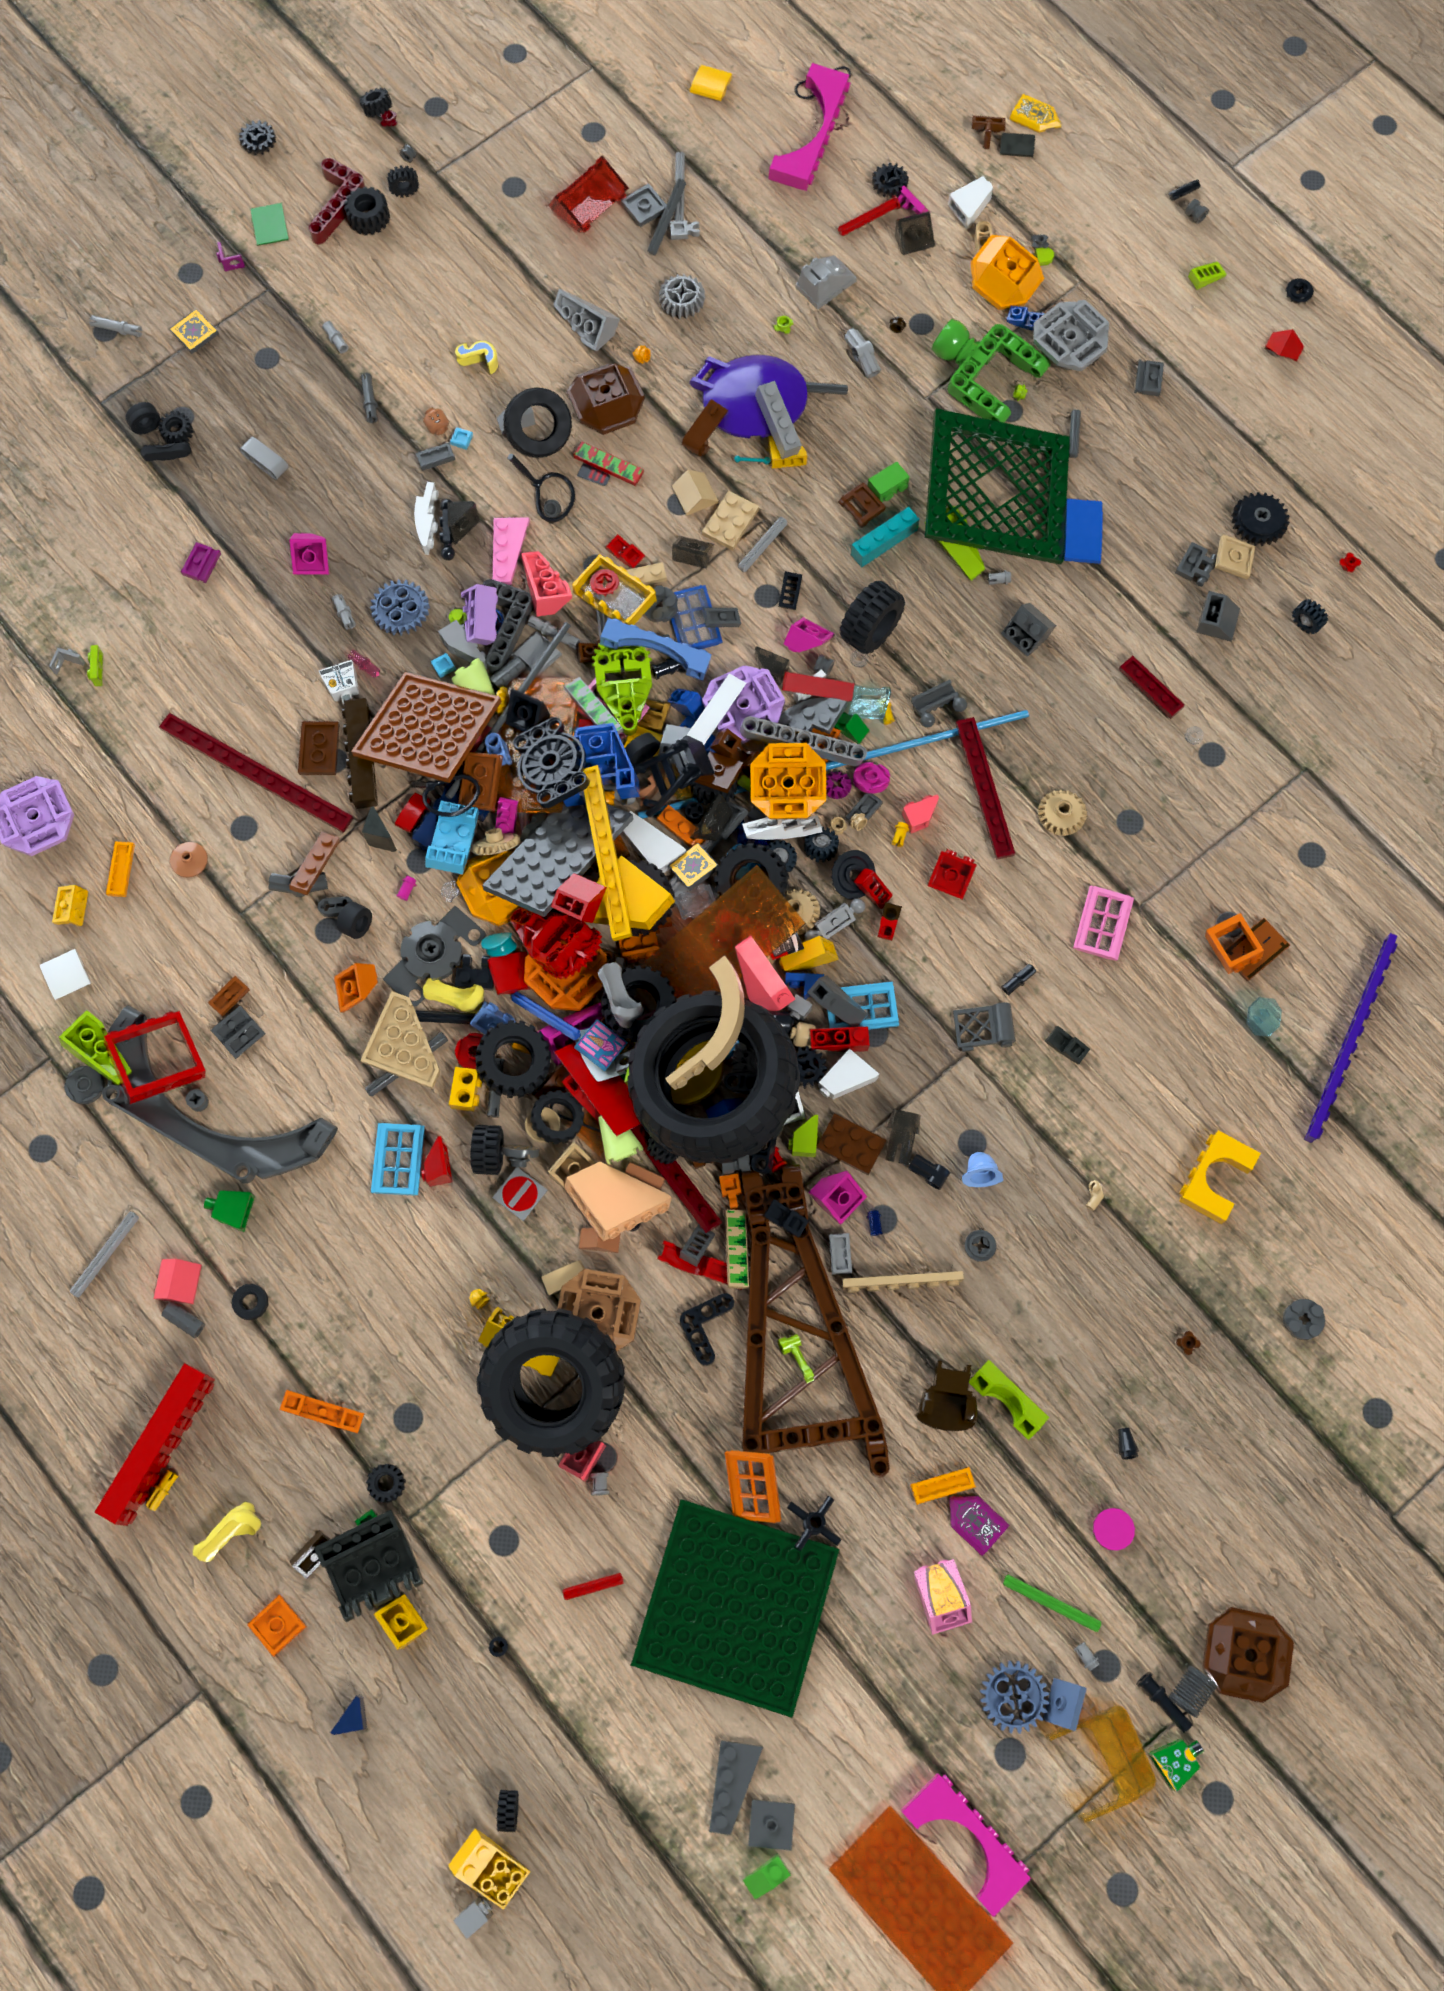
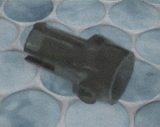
M897 1109L892 1110L887 1128L891 1129L885 1157L886 1161H895L898 1144H902L899 1164L910 1165L915 1134L919 1135L920 1114Z

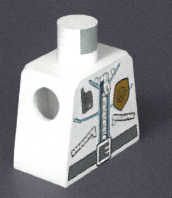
M352 660L319 670L320 676L334 701L342 700L344 706V700H352V696L359 694L356 669Z

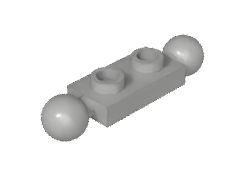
M854 899L850 907L843 903L814 923L817 930L807 931L804 936L805 941L817 936L825 939L832 937L856 920L853 914H859L864 911V901Z

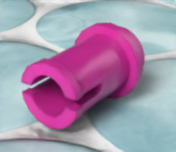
M410 876L402 879L403 884L396 895L404 901L408 900L413 887H416L415 883L417 880Z

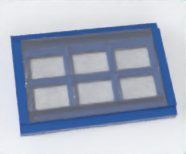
M706 585L674 592L678 598V610L671 619L677 642L689 644L692 648L698 650L723 643L719 628L706 627L702 611L704 608H712Z

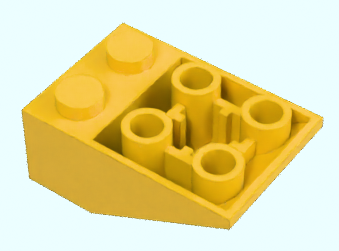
M476 1828L448 1865L456 1878L503 1910L530 1873L525 1866Z

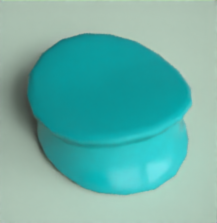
M509 932L489 935L481 942V946L486 949L487 955L492 957L505 956L516 949L517 944L512 940V933Z

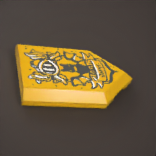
M1025 94L1021 96L1009 120L1038 133L1044 132L1049 128L1054 127L1056 129L1062 126L1053 106Z

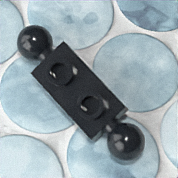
M444 499L440 504V508L443 511V516L440 517V527H443V532H440V542L444 543L441 557L446 561L452 560L455 556V551L452 548L451 516L455 506L454 502L450 499Z

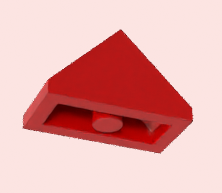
M1290 329L1273 332L1265 348L1279 356L1297 361L1304 345L1295 331Z

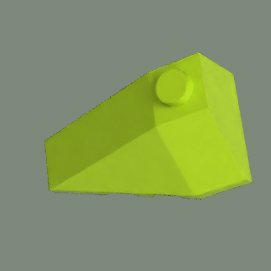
M958 509L956 510L961 517L964 516ZM953 513L947 516L952 523L958 520ZM937 540L971 581L985 570L977 548Z

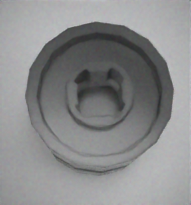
M749 1155L738 1158V1161L721 1163L723 1175L733 1174L735 1170L739 1172L750 1171Z

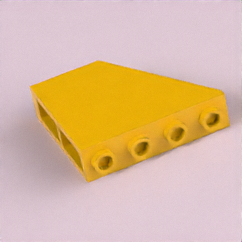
M620 856L618 858V865L631 928L650 930L675 900L667 890L623 856ZM599 877L598 882H597L598 884H601V879H600V877ZM603 896L593 923L609 925Z

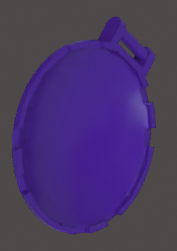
M749 355L734 359L728 363L713 357H707L704 366L689 382L693 388L703 392L704 408L712 399L728 410L717 428L741 438L760 435L761 438L772 436L755 396L758 386L775 381L793 424L802 415L807 403V385L802 374L787 361L773 356ZM710 368L715 370L708 381L702 380Z

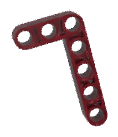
M332 158L322 160L321 167L325 179L338 186L339 189L308 226L312 241L317 245L326 242L347 216L344 203L347 201L346 197L351 195L350 192L357 191V188L363 189V187H366L363 176L360 173Z

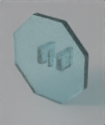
M1259 997L1248 1007L1246 1024L1254 1035L1270 1036L1280 1027L1282 1010L1274 998Z

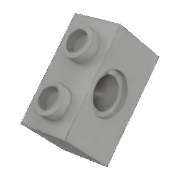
M479 1896L453 1921L466 1939H468L493 1915L491 1912L493 1908L486 1898L482 1900Z

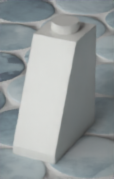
M982 176L949 195L948 206L966 229L971 227L991 200L992 184Z
M849 1049L821 1079L818 1085L819 1091L826 1098L835 1099L875 1082L878 1079L879 1073Z

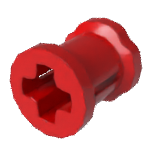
M775 1147L774 1157L777 1163L775 1160L773 1161L771 1170L773 1173L788 1164L781 1157L779 1147Z

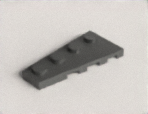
M721 1740L709 1832L731 1835L763 1746Z

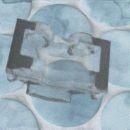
M710 884L700 885L694 893L690 894L689 891L679 894V897L674 898L683 920H687L691 916L694 919L703 917L711 913V908H717Z

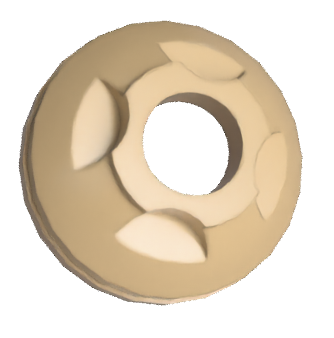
M544 1107L541 1113L542 1121L548 1123L551 1130L560 1131L561 1122L558 1114L554 1110ZM530 1112L525 1121L526 1132L534 1141L545 1143L542 1137L539 1138L536 1135L537 1132L532 1129Z

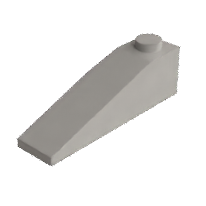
M562 289L558 290L554 307L565 320H568L572 330L581 337L580 340L583 344L598 351L614 336L620 319Z

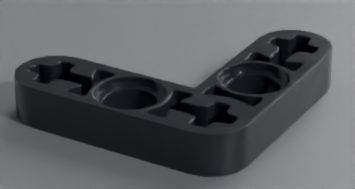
M720 1294L683 1312L680 1316L681 1326L698 1362L702 1366H710L715 1361V1353L702 1324L733 1309L734 1298L730 1294ZM722 1298L730 1299L729 1307L721 1306L718 1308L720 1312L716 1313L713 1302L716 1301V1305L722 1303ZM710 1306L713 1309V1314L710 1317L703 1316L701 1313L703 1307ZM685 1316L694 1317L695 1319L692 1320L694 1328L698 1325L699 1329H694L688 1333L687 1330H691L688 1323L683 1322L686 1320ZM693 1334H702L703 1341L700 1344L693 1343ZM706 1343L708 1347H704L707 1354L711 1353L712 1355L709 1357V1362L700 1359L703 1356L701 1349L698 1352L696 1351V1348H700Z

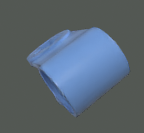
M490 733L485 739L487 753L502 755V766L506 764L511 765L512 759L506 742L499 734Z

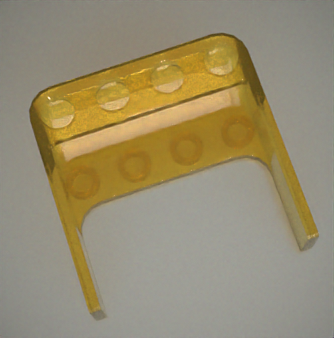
M1118 1705L1112 1706L1078 1721L1076 1730L1088 1728L1093 1732L1118 1791L1117 1800L1080 1815L1081 1821L1086 1823L1136 1801L1155 1787L1156 1778L1125 1708ZM1063 1727L1047 1734L1046 1737L1047 1740L1052 1741L1073 1732V1730Z

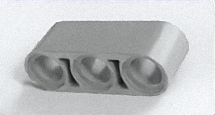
M253 436L239 449L249 461L275 480L289 468L284 459Z

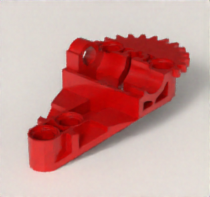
M519 908L510 917L530 957L556 979H562L563 977L567 979L569 975L573 977L576 971L580 973L581 967L586 968L587 962L593 961L591 957L597 955L595 951L601 948L599 946L602 943L600 932L595 927L591 929L584 921L568 914L550 911L543 917L525 908Z

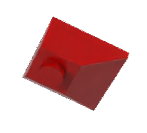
M442 1136L437 1137L424 1162L425 1170H421L423 1182L426 1181L429 1187L453 1182L448 1148Z

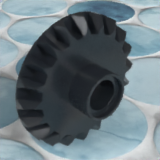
M859 850L846 851L838 856V859L834 862V867L831 869L832 885L840 896L847 899H858L866 895L854 883L855 879L864 869H870L876 873L874 863L866 853Z

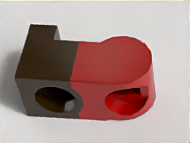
M885 902L878 938L893 940L902 906Z

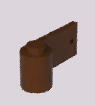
M711 399L685 434L682 446L699 457L706 455L710 448L708 446V439L723 420L728 410Z

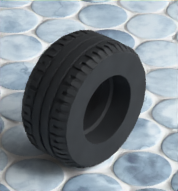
M536 387L518 393L509 402L504 413L503 428L506 438L516 451L528 457L543 458L555 454L567 443L572 431V417L562 397L554 391L552 392V390ZM542 406L552 414L554 428L547 438L533 440L524 433L521 426V418L529 407Z

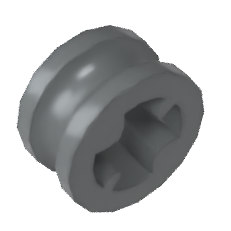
M404 145L403 149L399 152L400 156L408 163H411L417 156L415 150L409 145Z

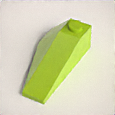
M86 1010L59 1036L61 1046L83 1063L116 1085H119L121 1082L104 1045V1036L108 1033L102 1022ZM115 1046L117 1053L120 1057V1060L123 1064V1067L126 1071V1074L128 1076L132 1071L128 1066L127 1062L125 1061V1059L123 1058L122 1054Z

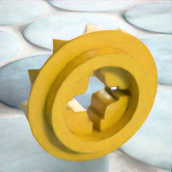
M500 687V690L497 691L496 696H500L502 701L496 710L498 716L502 714L508 705V690L506 687Z

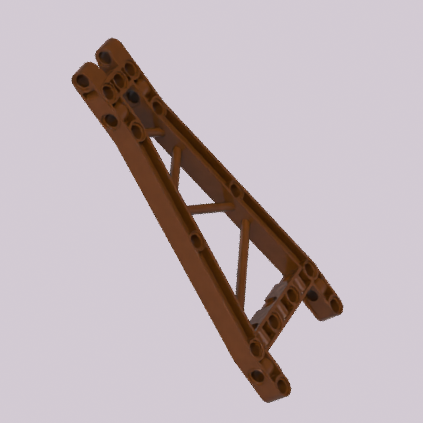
M800 1164L782 1166V1183L763 1186L759 1172L755 1170L741 1172L748 1224L752 1237L743 1451L768 1454L864 1439L867 1460H869L872 1475L877 1478L884 1477L890 1470L883 1423L811 1234L809 1223L804 1229L806 1231L804 1236L797 1238L791 1234L794 1244L771 1236L769 1220L763 1217L772 1202L769 1194L777 1192L780 1195V1198L777 1200L778 1202L808 1220ZM791 1189H796L800 1194L797 1197H791L788 1192ZM752 1195H758L760 1201L752 1203L749 1198ZM763 1233L767 1239L764 1242H758L755 1238L756 1235ZM770 1244L798 1254L803 1267L768 1295ZM806 1275L827 1332L770 1310L767 1306ZM767 1317L831 1342L835 1354L813 1371L814 1381L838 1362L859 1417L762 1432V1423L814 1382L806 1383L805 1379H803L762 1412ZM833 1323H838L841 1325L842 1330L835 1333L831 1330L830 1326ZM759 1335L762 1338V1342L755 1345L751 1342V1337ZM875 1421L878 1424V1430L875 1432L870 1431L867 1427L868 1422ZM835 1427L838 1430V1436L835 1438L829 1437L827 1429ZM788 1434H796L798 1441L795 1444L788 1443L786 1440ZM754 1439L757 1442L758 1446L755 1450L747 1449L746 1442L748 1440ZM744 1461L745 1474L750 1475L748 1461ZM752 1462L753 1474L764 1476L763 1463ZM875 1463H883L885 1465V1472L877 1473L874 1469ZM747 1479L749 1491L752 1493L751 1481ZM761 1481L764 1485L763 1490L756 1492V1494H764L766 1492L765 1481Z

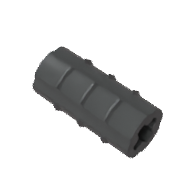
M516 656L489 678L492 687L496 691L500 690V687H506L526 670L522 660Z
M170 1302L161 1315L194 1339L200 1335L205 1327L202 1321L174 1302Z

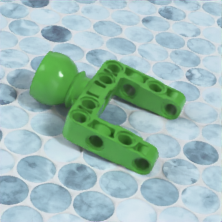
M952 318L939 333L931 348L939 358L947 361L955 360V364H959V368L949 382V394L978 416L1003 423L1011 415L1009 407L974 381L983 366L987 365L997 352H1001L1018 368L1026 373L1029 372L1036 378H1041L1051 365L1047 357L1002 324L994 325L981 341L975 342V338H970L966 326Z

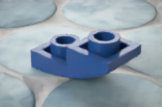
M1010 306L1007 322L1033 331L1034 322L1045 313L1028 312V307Z

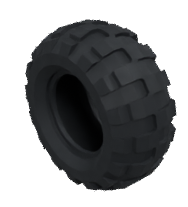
M543 1308L532 1310L521 1317H515L495 1334L485 1349L479 1363L477 1393L481 1396L482 1404L480 1406L485 1418L493 1422L495 1425L494 1431L504 1441L509 1439L518 1445V1450L528 1454L534 1451L542 1453L543 1457H559L562 1453L573 1455L583 1451L589 1444L598 1442L607 1433L609 1427L616 1419L623 1402L625 1370L623 1361L616 1352V1345L608 1334H603L597 1328L598 1324L587 1317L583 1319L573 1315V1311L559 1308L556 1311H546ZM542 1355H552L564 1359L579 1374L582 1382V1398L573 1406L560 1410L546 1409L537 1405L527 1396L522 1387L520 1379L521 1366L528 1360Z

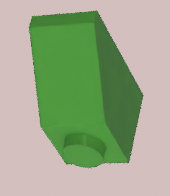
M777 1853L744 1878L743 1882L756 1900L790 1877L791 1873Z

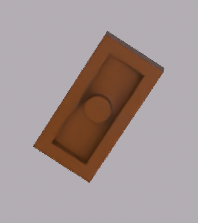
M234 976L208 1004L223 1017L250 989Z

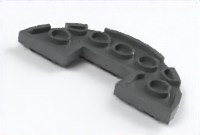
M826 697L805 700L783 712L779 724L809 732L815 728L830 734L846 709L847 702ZM782 734V735H781L783 739H785V740H788V739H789V736H788V735H786V734ZM799 739L801 743H804L806 741L804 739ZM789 779L783 782V785L788 788L794 784Z

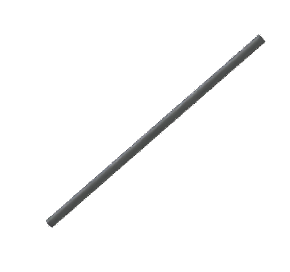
M564 622L517 691L526 692L571 627L569 623ZM508 705L486 737L490 733H498L506 721ZM486 737L475 753H484L486 750ZM462 779L455 780L445 795L447 798H453L461 786Z

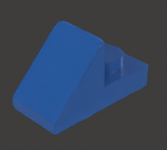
M786 973L785 985L790 988L804 986V999L806 1000L810 996L807 993L809 989L824 974Z

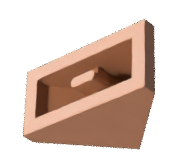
M594 1228L581 1229L579 1249L618 1253L621 1233L616 1238H609L603 1242Z

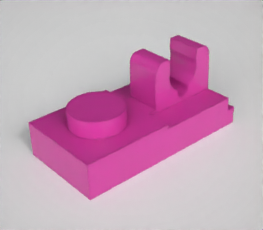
M904 185L902 186V193L898 197L900 204L906 200L902 207L907 210L913 204L914 207L912 209L919 216L922 213L927 217L931 212Z
M500 797L497 808L496 828H500L502 833H515L518 801Z

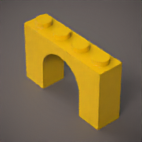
M1218 1130L1214 1135L1210 1134L1205 1144L1208 1146L1197 1157L1199 1163L1196 1168L1193 1167L1188 1175V1178H1190L1188 1184L1182 1186L1179 1192L1182 1196L1179 1201L1222 1225L1227 1220L1235 1204L1210 1189L1206 1181L1208 1166L1215 1162H1225L1248 1174L1253 1170L1261 1153Z

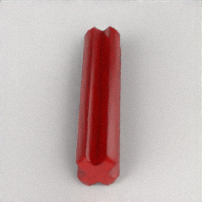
M617 1573L562 1590L564 1599L569 1600L624 1583L622 1574Z

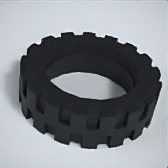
M556 1090V1092L549 1091L546 1095H541L533 1106L530 1117L532 1129L545 1142L549 1143L550 1141L553 1144L567 1143L568 1140L575 1138L583 1125V1107L568 1092L562 1093L561 1090ZM557 1103L568 1108L573 1115V1123L570 1128L565 1131H555L548 1128L541 1118V1113L545 1106Z

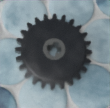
M1257 492L1255 496L1253 493H1250L1249 497L1245 495L1235 505L1231 515L1233 517L1231 523L1234 524L1233 529H1237L1236 535H1241V540L1246 539L1248 544L1253 542L1254 546L1257 543H1260L1261 546H1264L1265 543L1271 545L1272 541L1276 543L1286 533L1290 523L1288 521L1290 515H1286L1288 509H1283L1285 504H1280L1279 498L1274 499V495L1267 496V493L1260 495V492Z

